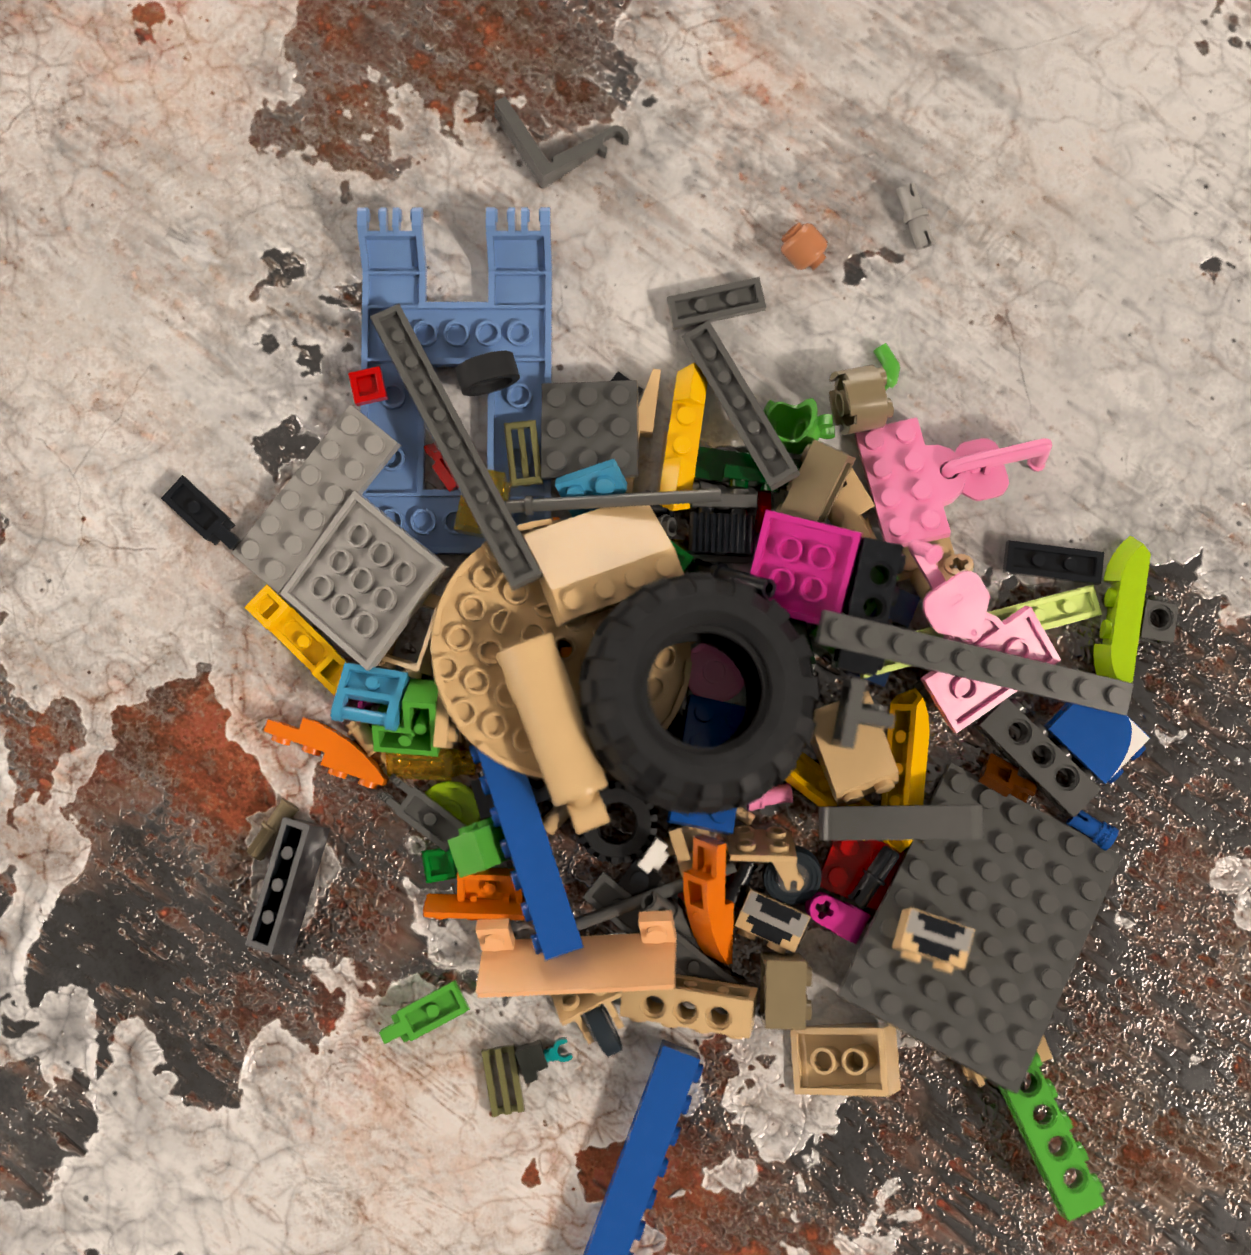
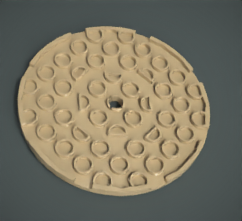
M543 519L517 525L521 535L564 520ZM484 542L482 546L459 566L441 596L432 627L431 664L434 680L444 707L456 727L472 745L496 763L520 774L544 779L516 703L512 701L505 682L506 678L501 666H499L496 654L522 642L550 633L553 634L555 642L566 640L570 643L572 652L569 657H562L561 659L569 676V683L575 699L580 707V685H578L582 661L586 656L593 635L602 621L616 607L557 628L539 579L512 591L487 542ZM690 642L678 643L665 648L655 660L650 672L648 690L651 708L656 719L665 730L668 729L677 715L689 684L692 668ZM601 765L602 770H603V773H604V774H605V773H608V772H606V770H605V769L603 768V766Z

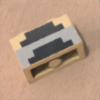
M748 887L742 901L743 903L738 908L733 920L734 926L739 927L737 933L755 941L757 936L768 941L767 947L781 954H785L786 950L795 953L810 916L799 909L781 903L766 894Z
M908 908L901 912L892 949L900 951V957L905 960L920 963L921 959L933 962V969L952 974L953 969H965L975 929Z

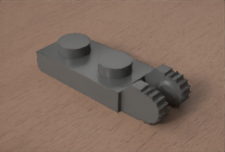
M393 773L389 778L390 781L397 788L402 789L408 794L406 798L400 803L391 793L382 789L377 793V796L393 808L396 815L447 852L450 849L447 840L459 836L458 829L467 825L419 788L411 786L403 778Z

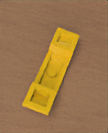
M266 585L244 608L267 630L271 631L312 672L311 674L335 696L344 663H348L347 660L269 585Z

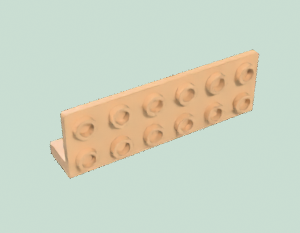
M672 910L639 912L638 923L640 933L580 936L583 948L546 961L543 953L536 954L531 939H515L509 918L477 920L475 931L482 950L476 986L477 997L674 989L677 935Z

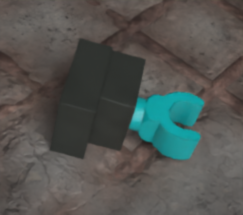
M566 1037L558 1038L553 1043V1046L545 1050L541 1040L515 1047V1054L526 1084L538 1080V1071L548 1068V1062L557 1060L568 1062L573 1058L572 1053L561 1055L558 1052V1047L567 1043Z

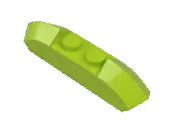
M1131 535L1120 544L1107 565L1103 581L1111 584V587L1107 589L1104 597V606L1108 608L1106 620H1103L1100 626L1099 634L1100 638L1103 639V643L1094 644L1093 649L1094 666L1097 675L1129 683L1133 681L1151 557V553L1146 546Z

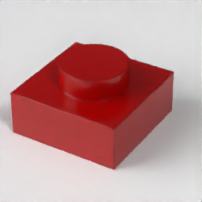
M380 366L348 373L356 406L388 400Z

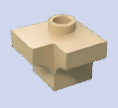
M683 825L668 828L669 836L664 837V841L668 845L667 851L669 856H676L682 878L684 871L693 868V837L701 834L711 837L709 831Z

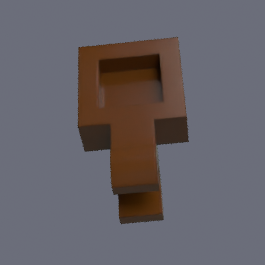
M990 753L984 760L978 782L1004 797L1011 793L1015 798L1027 803L1028 796L1033 797L1037 789V785L1033 781L1017 775L1018 767L995 754Z

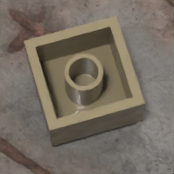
M761 952L760 1019L765 1029L806 1030V1020H811L812 1003L811 1000H808L806 994V986H812V967L808 966V962L800 953Z

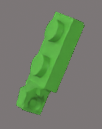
M455 979L397 1010L395 1014L391 1015L394 1023L381 1029L379 1035L384 1044L400 1036L404 1043L409 1040L413 1041L470 1010V1007Z

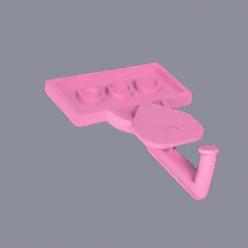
M917 417L886 424L883 428L855 433L856 444L871 498L875 504L874 509L883 541L903 545V548L908 547L909 542L912 540L930 542L950 537L951 531L944 506L953 503L961 494L974 501L988 500L1003 495L1009 485L1004 464L1028 459L1027 464L1029 468L1039 472L1045 468V463L1052 448V442L1047 438L999 448L990 439L980 438L961 443L954 452L950 448L941 445H925Z
M920 540L909 542V552L932 589L923 601V612L934 631L944 634L943 638L1053 665L1061 661L1031 607L1025 605L1001 622L997 616L986 612L990 596L981 578L976 573L961 571L946 581L936 565L943 556V549L939 545H932ZM930 671L920 678L949 728L955 733H958L1017 692L1016 690L935 671Z

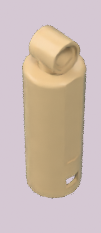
M550 633L507 648L497 653L496 658L506 678L505 682L512 701L516 703L554 806L566 803L577 835L609 823L608 814L598 792L607 787L608 784L593 745L585 731L582 715L569 683L570 679L563 660L560 658L557 650V644L553 634Z

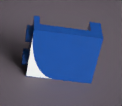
M1067 702L1044 725L1050 733L1048 737L1055 738L1066 747L1085 768L1094 774L1097 778L1095 781L1097 784H1106L1107 782L1111 784L1116 781L1124 772L1122 767L1129 759L1131 761L1137 759L1145 751L1146 747L1144 744L1150 739L1128 716Z

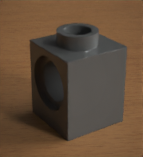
M1149 595L1148 599L1144 600L1139 641L1158 645L1173 643L1179 605L1168 603L1169 598ZM1152 611L1156 612L1160 617L1158 627H1155L1150 621Z

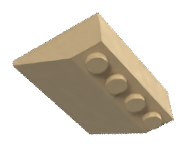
M650 505L599 508L522 535L542 572V577L539 578L557 628L616 607L623 599H626L646 584L663 577L672 578L684 575L675 549Z

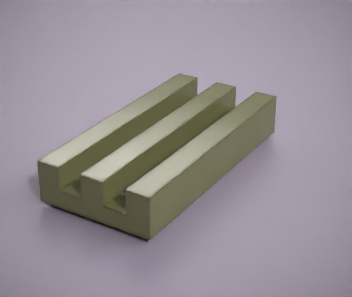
M536 420L504 423L511 488H517L518 486L526 487L533 484L543 485ZM524 428H530L535 477H529ZM514 429L518 430L523 478L517 479L511 431Z
M515 1045L483 1049L481 1053L492 1117H497L500 1114L508 1115L517 1111L518 1113L525 1112ZM503 1053H508L516 1104L510 1103ZM492 1055L496 1057L504 1106H498L490 1057Z

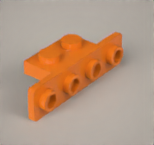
M489 868L461 878L457 871V894H427L423 907V917L439 920L460 918L472 921L509 918L510 921L525 920L520 904L526 902L522 889L515 890L510 874L511 871L516 869Z

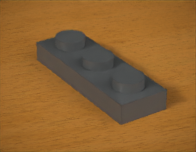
M760 277L667 297L673 330L701 325L708 320L715 322L766 310Z

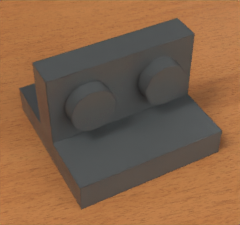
M855 678L843 680L832 746L854 749L859 724L893 729L896 715L886 713V706L872 703L863 704L867 681Z

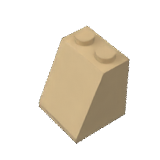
M865 691L863 704H874L869 691ZM839 701L815 709L813 721L817 725L810 742L837 806L843 803L846 805L858 803L865 795L874 792L877 794L886 793L898 784L899 771L883 728L859 724L854 749L831 745Z

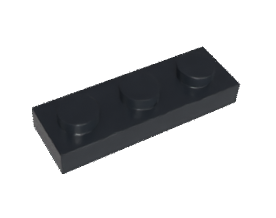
M1009 540L1005 546L1003 573L1099 585L1102 581L1104 552Z

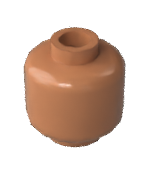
M798 222L781 238L783 242L781 246L782 254L798 270H804L807 267L814 270L826 259L824 251L827 248L828 242L811 223L802 225Z

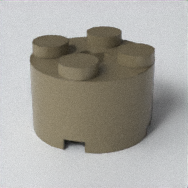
M866 365L835 371L831 374L829 382L835 381V390L829 391L830 407L836 426L843 425L844 427L840 431L843 435L883 428L887 418L893 417L894 407L891 399L887 398L885 389L887 375L883 367L876 368L874 365Z

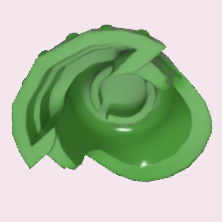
M813 398L806 399L798 405H789L784 402L775 403L769 400L763 409L769 422L790 454H802L808 444L812 445L813 440H819V438L832 439L835 437L833 415L822 414L818 416L817 403Z

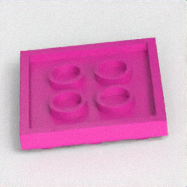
M766 510L750 574L770 578L775 581L776 591L771 599L768 598V600L775 599L790 614V618L819 625L822 610L843 614L863 533Z

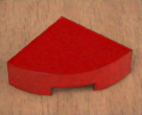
M758 491L756 533L761 531L765 511L771 510V493Z

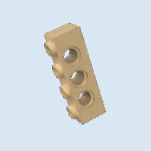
M675 974L674 989L621 992L619 1016L628 1017L634 1022L651 1021L661 1023V1025L667 1028H691L697 1033L707 1034L713 1032L725 1034L731 1039H750L754 1027L758 988ZM650 996L659 997L663 1003L654 1002ZM682 1002H690L694 1005L695 1008H687L682 1004ZM714 1008H724L728 1014H720Z

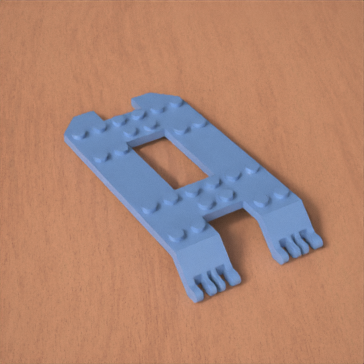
M358 207L357 231L362 264L361 370L380 366L388 400L362 405L361 412L401 445L362 495L433 554H472L486 540L459 490L451 492L448 490H425L424 446L426 425L376 332L370 316L400 304L433 367H457L465 360L488 352L505 350L513 352L520 379L507 388L488 394L487 470L505 504L506 500L525 499V496H533V499L551 498V480H543V485L533 484L526 487L518 486L517 488H511L504 423L536 420L541 461L542 384L552 383L550 207H541L539 209L540 231H529L530 209L528 207H521V231H516L515 207H508V231H497L498 209L496 207H486L488 302H427V262L423 230V208L412 207L410 210L412 231H401L402 209L400 207H393V231H389L387 207H380L378 210L380 231H369L370 209L368 207ZM524 428L529 477H535L530 428ZM514 429L511 431L517 479L523 478L518 430ZM551 511L534 512V515H526V512L510 513L516 525L551 519Z

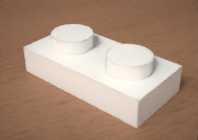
M656 835L650 848H647L644 854L638 858V866L648 874L652 868L658 871L669 856L666 851L667 843Z

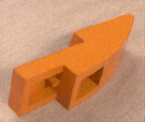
M306 717L302 718L299 728L278 720H267L264 732L272 734V741L290 746L291 741L302 744L301 751L320 756L321 751L325 752L320 765L329 768L328 774L346 779L347 774L358 777V784L371 789H377L378 785H387L389 778L371 756L369 757L365 750L356 742L332 727Z
M701 834L693 837V868L683 872V889L687 916L692 933L703 953L729 965L732 964L734 902L725 899L726 843Z

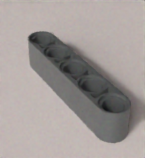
M983 805L818 807L819 840L984 839Z

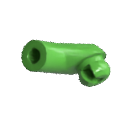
M884 343L873 352L885 369L887 375L885 389L888 390L889 387L893 388L898 382L900 364L888 344Z

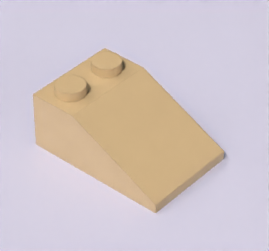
M885 1022L813 1025L806 1026V1030H790L794 1094L889 1097L901 1090L896 1028Z

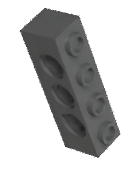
M1006 698L986 712L973 726L1010 763L1018 767L1019 771L1028 780L1033 781L1037 785V789L1065 816L1075 817L1101 790L1094 783L1097 780L1094 774L1084 766L1079 768L1071 760L1073 757L1072 753L1062 744L1058 743L1055 745L1047 737L1050 734L1049 731L1038 721L1032 722L1024 715L1026 709L1017 700ZM1013 723L1018 724L1022 732L1021 737L1017 741L1012 740L1009 736V728ZM1037 746H1040L1045 753L1044 760L1039 764L1032 757V752ZM1060 769H1064L1068 775L1067 783L1062 787L1056 781V774Z

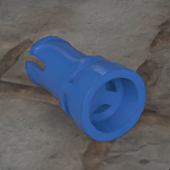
M1083 810L1075 817H1071L1072 819L1069 818L1067 820V825L1093 839L1092 842L1100 846L1104 851H1107L1112 846L1119 834V829L1107 824L1105 821L1100 822Z

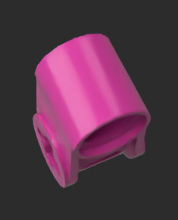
M821 891L816 892L812 898L805 902V910L815 922L854 944H857L871 916L852 904L842 902ZM817 903L822 905L825 903L828 907L827 912L821 911L819 913L815 909Z

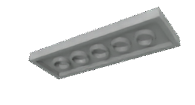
M350 404L244 536L232 554L272 589L280 593L353 491L363 494L401 445Z

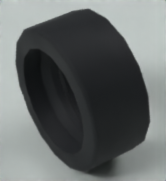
M507 350L488 352L472 357L455 368L461 392L465 396H480L493 393L513 385L520 379L513 352Z

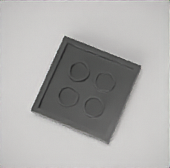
M637 380L542 384L541 478L543 480H556L557 477L611 459L616 460L624 478H639Z

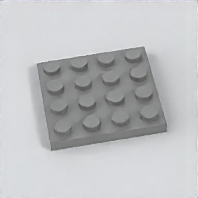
M353 491L280 594L364 669L370 671L379 664L449 569V566L361 493Z

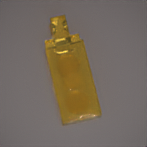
M441 748L438 757L385 753L387 776L389 778L395 773L403 779L451 781L452 777L459 776L460 774H476L477 764H474L470 751Z

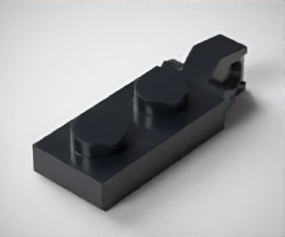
M184 475L161 497L167 505L205 540L211 541L216 546L222 541L232 550L241 542V539L231 531L235 526L231 518Z

